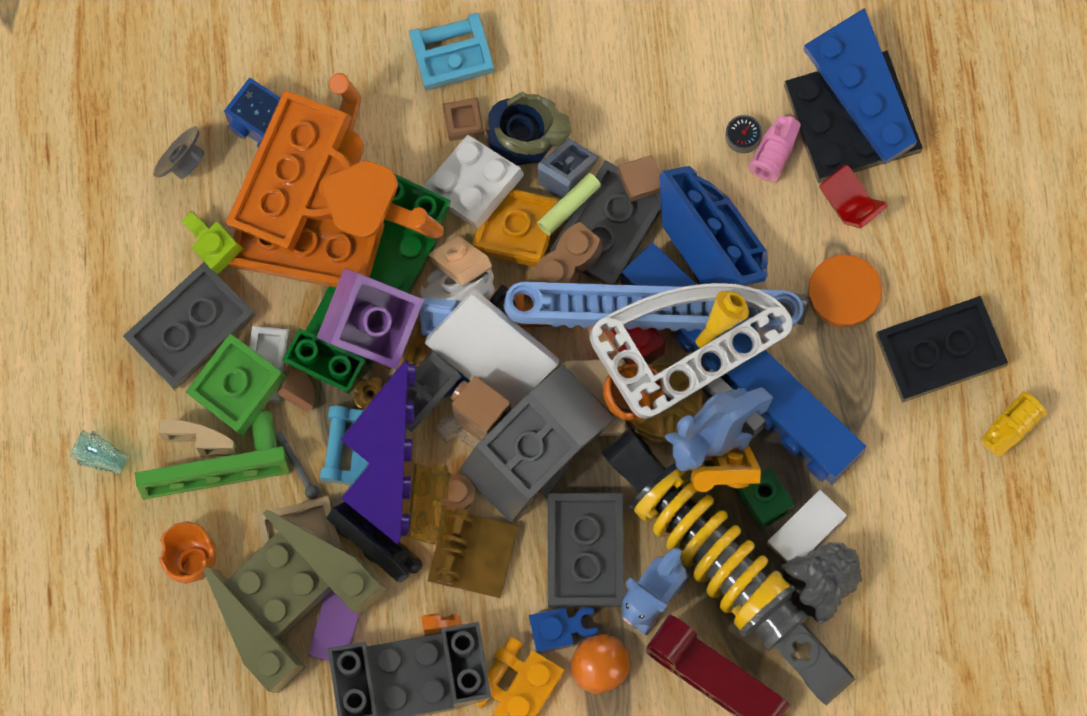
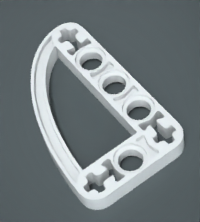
M726 283L699 284L676 288L646 297L607 315L592 327L590 342L631 411L640 418L649 419L781 341L790 333L792 319L780 302L760 290ZM720 291L736 292L745 299L747 306L760 311L757 315L655 376L624 328V325L667 308L688 303L715 301ZM770 315L773 320L779 318L782 321L778 328L779 334L776 330H771L760 339L757 330L769 322L767 316ZM751 324H755L756 330H755L753 327H751L750 325H751ZM601 327H605L607 331L614 329L617 335L613 338V342L617 349L624 344L628 350L619 352L611 360L607 354L612 353L614 349L610 342H601L598 337L602 334ZM743 333L751 338L752 349L749 353H739L734 349L733 338L736 334ZM713 352L720 358L721 367L717 372L711 373L705 371L702 367L701 358L704 353ZM630 358L634 360L638 367L635 377L624 378L618 373L617 364L620 359ZM681 371L688 376L689 387L686 391L678 392L670 386L669 377L671 373ZM659 380L663 392L671 400L667 402L664 394L652 403L653 410L648 406L641 408L638 403L642 399L640 392L644 391L646 395H651L658 391L660 386L655 382Z

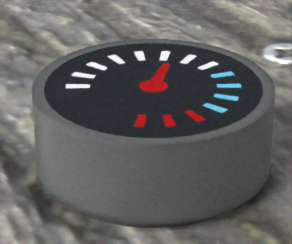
M740 115L728 123L725 139L733 151L737 153H750L761 142L762 128L755 118L748 115Z

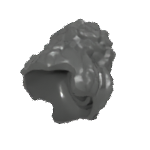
M828 542L827 545H820L817 551H811L808 557L796 556L788 560L786 564L781 565L784 580L797 588V592L800 593V602L796 605L797 609L800 611L804 610L808 616L813 617L819 623H824L834 617L837 607L841 604V598L853 593L857 589L859 582H862L860 561L856 550L848 548L844 543Z

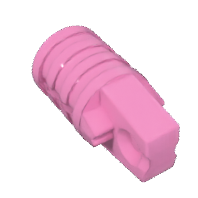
M778 116L774 124L763 136L757 152L753 156V160L748 165L749 170L757 177L769 182L778 181L780 173L783 171L784 165L793 151V145L801 126L794 117Z

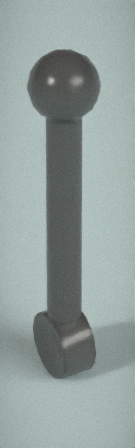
M283 432L275 433L306 488L305 496L309 499L317 498L319 488L311 484Z

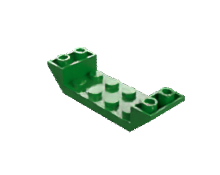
M395 174L398 187L391 203L410 211L417 207L423 208L429 216L443 226L451 200ZM384 219L383 223L385 226L370 278L410 294L429 259L428 254L434 250L438 238L428 237ZM329 287L306 330L299 328L282 361L349 394L369 372L374 361L317 338L336 290L335 287Z

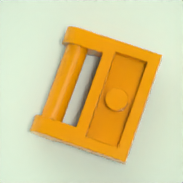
M749 445L744 450L735 447L722 456H709L704 461L712 460L714 466L706 467L703 462L699 469L691 470V482L699 492H707L714 485L727 484L733 488H745L749 484H759L761 478L760 466Z

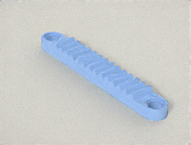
M520 282L511 286L507 291L504 310L507 316L517 323L549 324L553 327L566 325L568 328L580 325L583 328L594 326L600 319L629 304L681 287ZM757 289L772 296L778 302L790 305L793 311V316L791 317L792 328L795 327L803 314V305L800 298L791 291ZM519 294L528 295L533 300L534 307L529 311H519L513 304L514 297ZM714 301L688 303L667 308L624 325V327L627 329L640 327L642 330L670 328L672 331H676L682 328L686 331L694 329L703 331ZM748 306V317L729 329V331L757 315L760 311ZM769 315L767 316L769 322L757 330L779 331L778 328L782 321L779 318L773 320ZM751 324L750 326L756 330L755 324Z

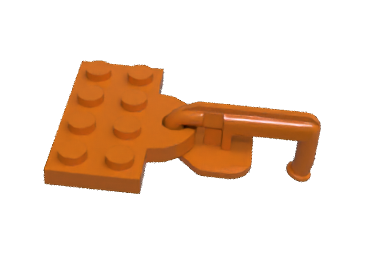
M336 73L329 80V88L334 94L342 96L339 111L347 113L352 117L337 151L346 156L352 165L361 162L364 151V143L361 137L353 131L361 104V95L345 74ZM308 218L293 252L235 229L233 237L244 249L228 266L337 288L344 268L370 278L385 224L382 223L379 231L373 236L360 238L338 229L334 224L333 218L321 221Z
M285 89L225 223L235 229L292 252L308 218L320 221L333 218L334 224L338 229L360 238H368L376 234L384 219L431 238L437 239L444 234L442 224L429 216L423 208L417 207L410 211L391 203L397 191L398 181L390 169L368 160L352 165L346 156L337 151L352 119L350 115Z

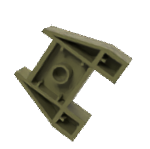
M266 510L263 515L273 524L278 532L228 580L218 569L207 566L203 571L243 664L268 692L280 693L306 668L282 641L285 635L332 591L353 613L362 615L389 588L361 559L284 517Z

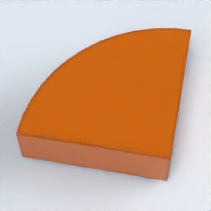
M439 613L423 615V630L426 636L441 634V628L462 625L461 616L451 614L450 616L441 617Z

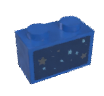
M249 77L224 110L229 123L228 128L242 139H245L247 136L258 143L256 146L259 148L280 101V97Z

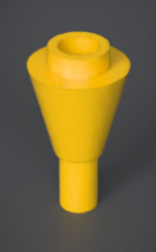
M720 291L717 294L706 322V327L695 340L699 348L712 342L717 336L725 333L748 317V306L740 294L731 291Z

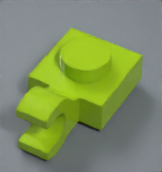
M192 210L182 220V223L199 239L192 246L193 250L217 274L244 249L218 221L210 227L204 219H199Z

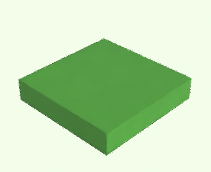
M230 333L187 389L186 393L243 436L288 376Z

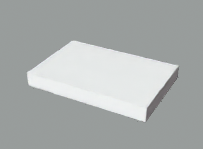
M475 289L427 336L425 341L427 346L469 380L475 375L507 399L511 404V410L559 363L557 356Z

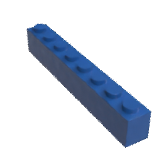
M653 242L621 272V283L624 285L671 287L697 285ZM681 328L672 331L675 334L673 337L675 342L686 353L695 352L700 349L695 342L702 332L700 329L686 331ZM743 333L736 334L733 338L734 349L739 353H749L752 349L751 338ZM766 350L721 376L733 390L744 388L749 392L763 387L773 397L768 410L760 415L765 420L764 428L769 430L772 427L782 437L780 439L781 444L792 455L796 456L799 453L809 463L807 465L808 470L819 481L823 482L826 479L833 485L864 454L867 446ZM707 352L702 355L701 365L705 371L709 372L712 369L714 372H717L720 369L721 361L717 354Z

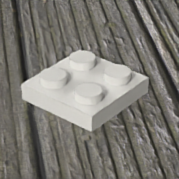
M467 135L423 187L451 200L449 211L479 229L522 179L524 174L520 167Z

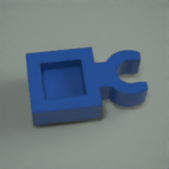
M566 607L529 615L536 652L540 654L573 647L572 635L578 634L583 638L598 635L597 627L585 629L581 625L584 617L594 615L593 608H582L574 617L570 618L567 616Z

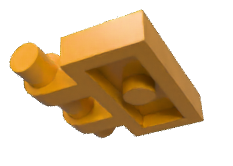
M510 636L504 647H499L493 656L495 661L487 672L491 697L499 702L492 716H538L565 673V670L533 650L525 662L517 659L515 656L523 644ZM509 668L517 673L508 690L504 691L497 685ZM488 700L475 703L474 705L483 709Z

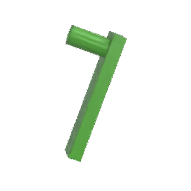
M261 411L251 424L255 447L253 452L135 472L136 487L142 499L290 474L284 447H277L273 414L268 411Z

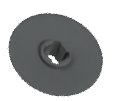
M197 126L186 130L169 146L155 166L153 172L155 177L160 178L172 172L179 179H183L198 166L204 156V152L195 145L199 137Z

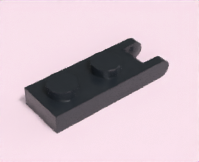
M345 501L333 507L326 517L341 536L351 540L362 550L364 556L369 561L376 563L396 582H403L409 577V572L414 574L422 569V561L400 541L396 544Z

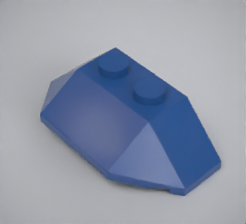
M690 166L662 171L659 175L663 229L699 281L706 284L726 283L743 286L764 282L768 277V272L766 271L768 252L731 199L711 182L697 176V171Z

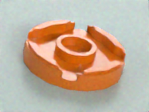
M840 254L827 258L816 267L809 281L808 296H810L809 302L812 310L822 321L834 327L845 328V326H858L865 323L874 315L881 301L882 284L877 271L867 261L855 255Z

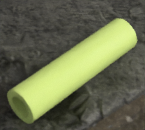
M588 173L537 222L539 228L550 236L601 187L599 180L591 173Z

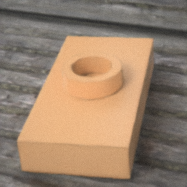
M459 235L428 254L433 265L461 286L471 282L492 267L487 255Z

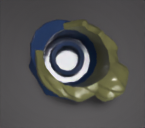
M521 92L512 98L500 100L493 105L488 114L485 131L488 134L489 148L517 166L540 163L552 146H559L565 143L572 133L569 116L559 113L553 101L537 94Z

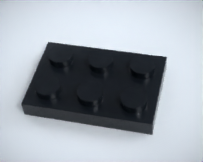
M981 296L877 331L875 335L902 403L1004 368L1008 364Z

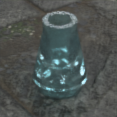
M82 430L70 457L78 460V465L112 472L120 476L129 455L122 453L95 431L89 433Z

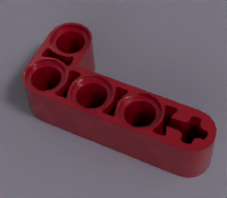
M669 614L647 645L646 653L652 659L734 716H784L791 706L779 694L699 640L697 633L689 625Z

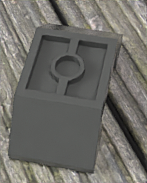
M562 365L531 390L476 445L459 470L512 523L538 497L536 494L584 446L590 445L616 417L565 365Z
M479 622L441 628V634L367 646L366 642L327 648L338 716H424L457 710L491 699Z

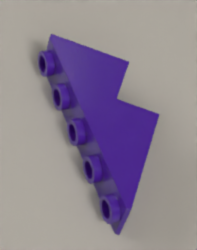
M407 359L403 361L341 438V441L368 462L362 472L343 493L341 499L396 544L400 541L401 536H409L410 514H402L403 499H410L411 477L404 476L405 462H412L413 439H406V424H413L414 402L407 401L408 386L415 387L416 364H409Z

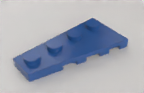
M865 8L804 45V52L885 165L915 147L917 140Z

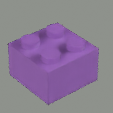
M344 268L317 338L397 370L424 299Z

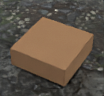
M478 97L442 104L449 141L464 139L467 135L471 137L484 135Z
M653 155L618 165L617 171L630 202L660 193V172Z

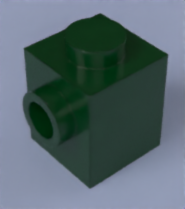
M772 467L761 471L759 484H749V486L738 488L737 490L739 498L760 531L792 513L795 506Z

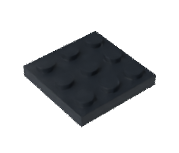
M887 50L882 52L917 140L915 147L892 160L895 161L922 152L923 147ZM819 71L785 81L784 88L795 119L801 124L799 130L818 183L826 180L843 165H848L853 173L884 164Z

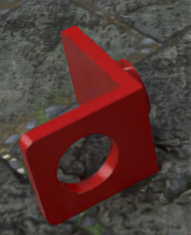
M848 165L840 167L819 185L820 190L844 225L863 228L888 207L885 201L869 197ZM871 210L868 214H866L865 216L861 217L864 213H866L867 211Z

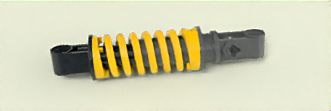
M630 427L602 452V455L609 464L638 492L630 503L629 509L635 512L644 522L655 521L653 532L657 537L669 536L666 543L667 549L670 551L671 549L679 548L682 551L680 559L683 567L690 568L696 566L693 578L698 583L710 580L706 591L711 598H718L724 595L720 608L724 613H733L735 615L734 624L740 630L739 633L743 637L756 632L764 640L763 646L768 651L776 648L803 678L805 684L814 695L825 705H828L855 680L846 666L834 654H831L804 623L808 615L804 610H798L791 601L797 588L786 582L779 571H773L768 576L765 575L762 569L768 564V559L761 555L753 561L748 556L755 547L754 543L747 540L740 546L734 540L741 534V529L737 525H733L728 530L724 528L722 523L728 517L724 510H719L710 519L704 514L714 504V498L711 495H706L695 504L691 497L698 490L694 488L692 482L688 484L689 481L685 477L687 471L683 472L677 469L676 463L665 468L652 453L646 442ZM797 642L800 644L809 642L812 647L808 651L811 656L810 659L807 657L797 658L795 655L799 651L796 645Z

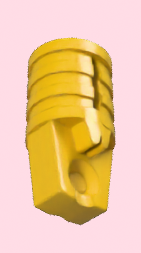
M1023 391L997 417L981 438V442L988 451L1000 457L1019 441H1022L1025 435L1029 434L1033 427L1047 415V411L1036 398Z

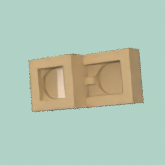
M159 419V435L164 442H196V449L200 456H230L238 454V448L234 441L218 431L187 421Z

